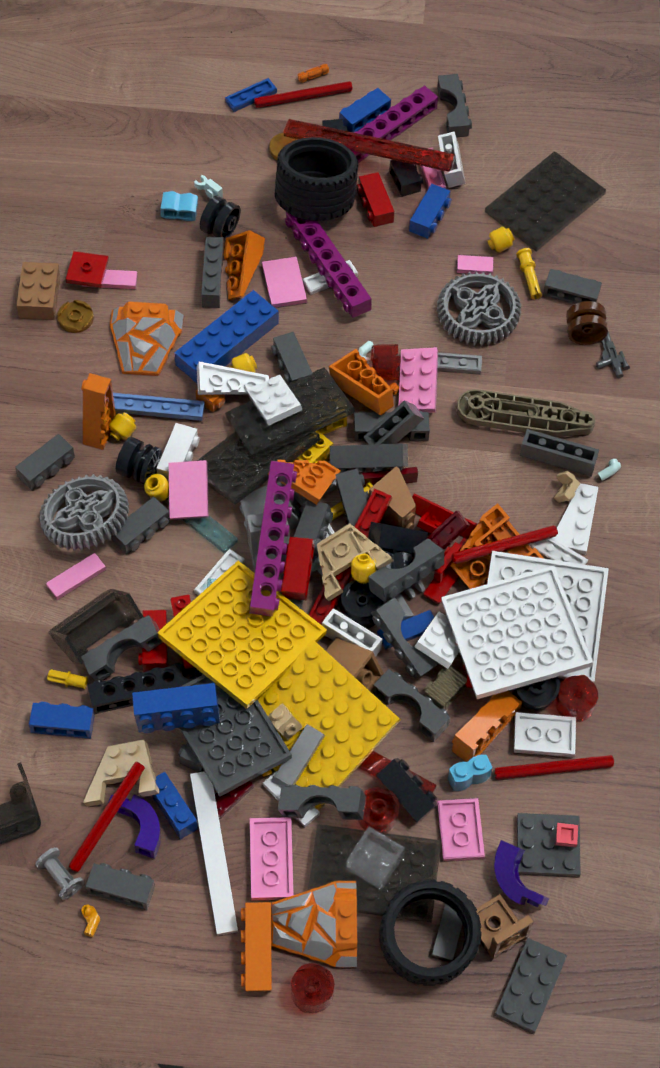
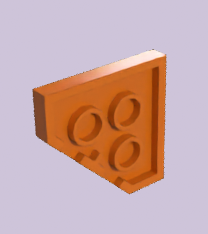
M277 460V462L291 463L285 460ZM295 460L291 464H294L293 471H297L296 482L291 484V489H295V492L317 505L335 481V474L340 473L341 470L326 461L318 460L317 463H309L308 460Z

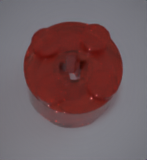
M378 344L371 347L372 367L376 370V374L381 376L384 381H399V370H397V367H400V356H396L398 355V344Z
M586 675L566 678L560 684L559 693L556 697L558 713L561 716L576 717V722L587 720L594 712L598 701L596 685Z
M373 787L364 792L366 796L363 820H358L360 826L372 836L388 833L395 827L398 821V798L392 791L381 789V787Z
M308 963L298 968L291 981V997L300 1011L304 1013H318L331 1004L335 985L333 975L327 968L316 963ZM309 986H313L316 990L312 991L309 989Z

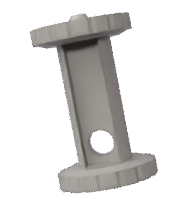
M54 847L42 854L37 859L35 866L39 870L47 869L62 888L59 893L60 898L66 900L82 888L84 881L81 877L74 879L58 859L60 850Z

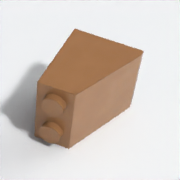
M396 466L370 488L369 497L374 488L391 495L392 500L381 520L387 525L413 529L416 505L400 469Z
M337 637L326 650L371 693L373 692V685L384 674L373 651Z

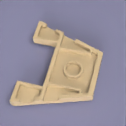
M351 524L346 525L317 543L323 574L322 581L325 587L324 594L328 601L343 593L335 576L351 567L352 559L360 554L370 555L372 560H376L375 566L378 570L394 561L389 554L385 553L378 545L374 544Z
M145 740L107 747L85 796L84 804L87 807L104 804L106 785L122 782L135 762H139L145 767L139 777V794L142 797L159 794V788L155 781L156 776L151 765L152 760L149 747Z

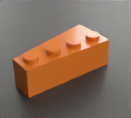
M354 349L329 366L331 383L377 414L382 415L394 406L391 387L381 376L376 374V370L367 364V360L359 355L357 349Z
M89 373L87 380L83 381L81 387L83 391V445L104 450L111 433L109 424L116 416L112 381L110 378Z
M509 691L492 695L490 701L483 705L478 713L455 734L452 740V752L465 762H468L477 755H481L515 717V713L521 710L522 701Z
M271 902L245 903V908H241V921H245V930H241V943H245V952H241V965H245V974H241V987H245L246 992L272 991Z

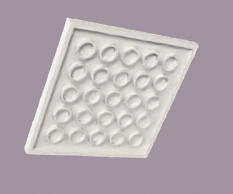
M492 551L487 584L547 567H555L593 661L592 667L558 676V678L594 683L609 568Z
M554 566L441 597L477 699L593 666L592 658Z

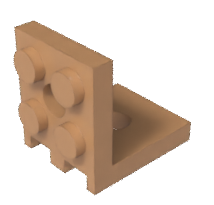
M500 894L476 908L481 922V943L493 960L503 951L512 949L516 943L523 939L525 941L529 937L533 920L528 915L518 921ZM490 919H497L500 922V926L492 928L488 921Z

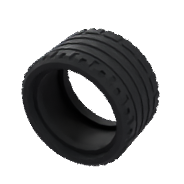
M302 138L287 144L280 150L277 157L274 194L278 205L289 214L309 221H327L346 214L353 207L359 166L357 157L343 144L326 138Z
M433 879L414 882L398 891L384 911L379 930L381 951H383V956L388 965L393 968V971L400 977L407 979V981L417 985L423 984V986L441 985L458 977L476 956L481 942L479 914L477 915V909L472 900L468 899L467 895L458 887L455 888L450 883L445 881L437 882V880ZM433 899L441 901L450 906L461 919L465 937L460 955L447 965L437 968L419 966L407 959L397 945L394 931L396 918L406 906L418 900Z

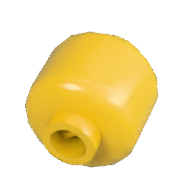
M502 226L489 233L490 240L487 242L491 250L495 249L500 253L512 247L515 239L510 229Z
M248 353L232 358V365L229 366V368L254 373L256 372L255 369H258L253 355L250 356Z
M125 412L117 414L109 424L110 435L117 441L120 439L127 440L136 430V420Z
M153 474L145 481L144 490L150 498L155 497L159 502L164 501L169 497V481L161 474Z
M360 554L352 559L351 575L359 583H368V576L376 572L377 567L370 555Z

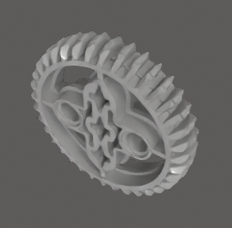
M469 271L468 275L462 273L461 277L456 275L455 280L451 279L442 288L437 301V313L444 330H448L449 335L453 334L454 339L459 337L460 342L466 340L467 344L473 342L474 346L476 343H480L481 346L483 343H487L489 346L491 341L496 344L497 340L502 341L504 337L507 338L509 333L516 329L521 316L520 297L514 291V287H510L509 282L504 283V278L499 280L498 275L493 277L491 272L485 275L484 271L482 274H478L477 271L475 274H471ZM468 287H483V288L477 293V292H475L474 290H472V289H470V288H468ZM500 295L504 297L510 306L508 319L504 318L502 309L497 305ZM451 297L454 299L456 308L461 311L458 316V322L453 319L448 311V302ZM479 324H482V325H484L485 327L489 328L490 330H474V329H475Z
M86 474L83 478L80 476L75 480L72 478L69 482L65 481L64 485H58V489H52L53 494H48V499H44V504L41 505V511H39L41 528L50 542H53L55 546H60V548L65 547L67 550L72 548L75 551L79 548L82 551L85 547L90 550L91 546L97 547L99 543L104 544L106 539L111 540L112 535L117 536V531H121V527L125 525V520L128 519L129 502L122 487L113 479L103 478L101 475L96 477L94 474L89 477ZM85 492H93L88 496L85 494ZM65 502L66 507L59 510L56 514V517L53 520L56 511ZM114 504H116L112 515L107 521L103 522L102 518L110 514ZM80 529L84 531L83 533H74Z

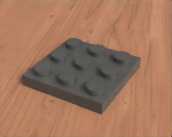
M517 814V847L525 850L519 864V875L580 877L579 816ZM557 823L578 825L577 847L555 845Z

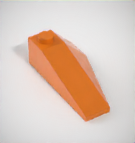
M250 230L227 237L225 241L224 259L227 260L225 271L229 276L227 280L229 300H235L244 296L263 255L265 238Z

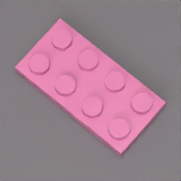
M437 347L401 350L398 406L405 400L414 404L419 411L436 412Z
M291 817L250 818L251 901L281 900L293 896Z

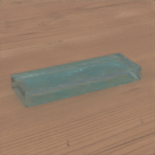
M210 516L208 518L183 519L184 522L224 554L238 542L236 536Z

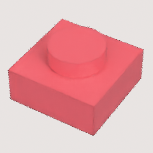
M557 823L555 845L577 847L578 825Z

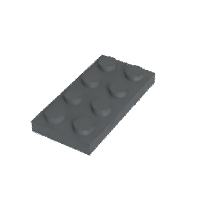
M527 938L495 1016L535 1034L567 955Z

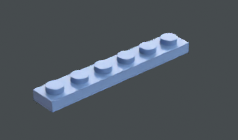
M113 393L116 413L125 412L135 415L203 420L205 401Z

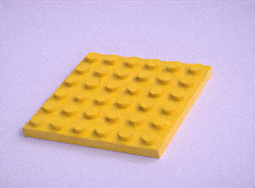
M238 560L157 633L159 639L247 709L289 669L305 647L312 640L318 642L327 633V629L280 592H276L279 606L278 611L274 610L273 617L249 613L255 573ZM267 590L261 592L263 596L271 595Z
M314 640L297 656V659L289 669L258 699L267 716L283 703L295 719L301 723L302 728L289 740L277 730L289 751L307 724L325 735L295 784L300 787H308L309 785L325 788L332 785L341 787L401 721L397 715ZM282 764L274 767L273 769L275 771H278ZM325 803L315 805L314 807L319 811Z

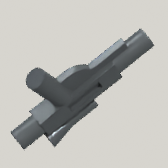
M608 332L607 336L601 341L604 348L602 353L603 360L596 362V366L600 369L611 365L616 377L619 379L624 376L621 364H623V370L630 369V366L625 360L623 351H620V355H617L616 347Z

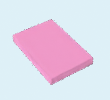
M297 257L262 262L269 299L273 307L307 303Z
M206 460L169 463V513L171 520L209 517Z
M478 798L437 801L439 804L437 809L443 862L484 859L485 853Z

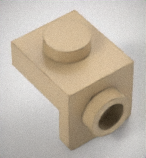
M568 471L559 473L556 478L563 485L554 499L558 503L570 501L575 496V491L580 482Z
M283 703L268 715L275 728L287 740L302 728L301 723L295 719Z

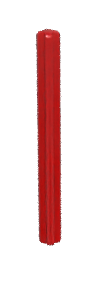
M351 81L258 97L254 99L256 108L350 92L353 86Z
M554 525L454 552L451 558L454 564L490 555L492 551L501 552L556 537L558 530Z
M612 755L497 767L494 769L495 779L499 780L609 768L614 766V758Z
M139 762L133 764L70 862L69 868L73 871H80L141 776L145 767Z

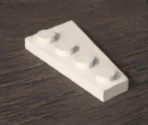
M198 362L197 364L198 395L248 394L247 389L269 380V375L204 362Z
M581 483L557 527V536L552 538L576 553L586 555L598 487Z

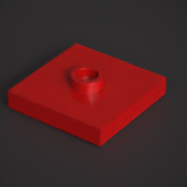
M73 251L66 283L101 288L109 257Z

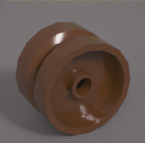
M584 301L576 303L567 310L568 337L572 342L580 345H591L602 341L607 336L608 326L604 306L597 302Z

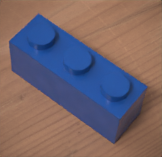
M377 88L368 92L367 95L356 100L347 108H343L339 112V119H343V125L347 126V131L352 135L354 132L362 129L367 123L375 120L378 115L388 111L391 107V99Z
M431 184L410 220L409 232L427 239L431 233H435L438 225L437 222L443 219L444 210L450 207L452 201L450 198L451 191Z
M43 701L33 703L29 721L30 731L36 734L91 739L95 718L94 710L85 705L74 707L64 703L59 705Z
M164 771L156 776L155 781L159 788V794L151 796L181 840L198 830L197 819L166 772Z

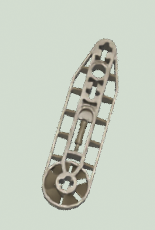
M471 389L465 391L457 402V413L460 419L476 426L526 433V430L529 429L553 437L589 435L595 426V417L592 413L581 411L559 401Z

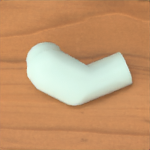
M367 341L359 348V355L367 360V364H369L370 359L366 355L374 348V344L371 341Z
M611 459L608 462L609 467L598 472L602 481L620 470L621 463L617 459Z

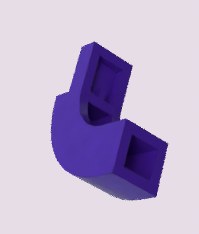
M134 794L131 801L128 798L124 800L117 812L135 819L140 825V832L134 844L135 852L155 859L161 843L159 820L152 806L146 800Z
M501 840L495 855L494 868L498 884L503 892L514 902L525 905L527 900V903L539 907L540 904L546 906L549 898L528 889L519 877V864L525 850Z

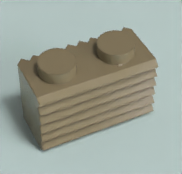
M451 665L448 669L443 668L438 673L436 681H430L424 688V697H429L439 709L446 710L467 688V677Z

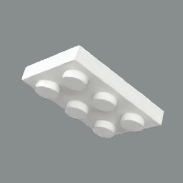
M281 375L272 377L247 389L249 397L268 426L302 411L301 404Z
M438 612L418 640L415 648L448 669L459 653V648L447 616Z
M515 713L514 753L564 757L575 756L576 717Z

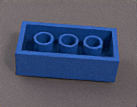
M215 683L132 693L134 717L139 733H152L156 730L171 731L181 727L189 729L198 725L212 726L220 723Z

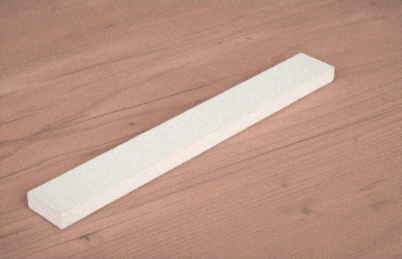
M205 772L190 774L217 936L238 932L214 788Z

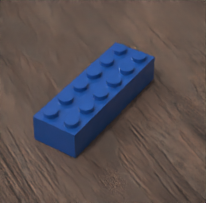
M251 291L174 352L175 365L197 383L198 362L227 366L232 361V358L242 354L279 324V311L257 292Z

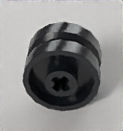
M218 195L214 196L203 210L200 219L201 231L213 234L214 237H224V241H226V238L232 235L238 224L241 214L240 206L233 202L227 203L226 199Z
M353 580L343 589L340 611L364 628L369 629L375 626L371 612L383 605L384 601L370 591L369 582L363 584Z
M557 676L515 688L514 693L522 701L523 707L535 711L543 710L549 707L557 697L560 681ZM539 685L540 690L534 689L533 686Z

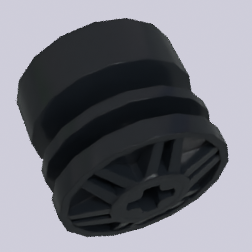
M129 437L119 452L115 467L116 473L127 478L133 476L135 481L145 484L148 477L157 473V466L162 457V449L156 446L153 447L151 444H147L144 447L143 441Z

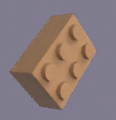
M22 263L17 299V311L20 319L55 320L60 284L59 263Z

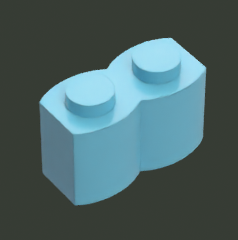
M163 192L160 209L161 217L195 221L198 196L192 193Z
M477 755L468 762L454 764L449 769L448 781L453 791H462L470 787L471 784H480L487 781L491 776L493 767L487 755Z

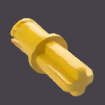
M51 669L47 675L48 681L65 684V687L70 685L86 689L88 683L87 676L71 674V671L66 673Z

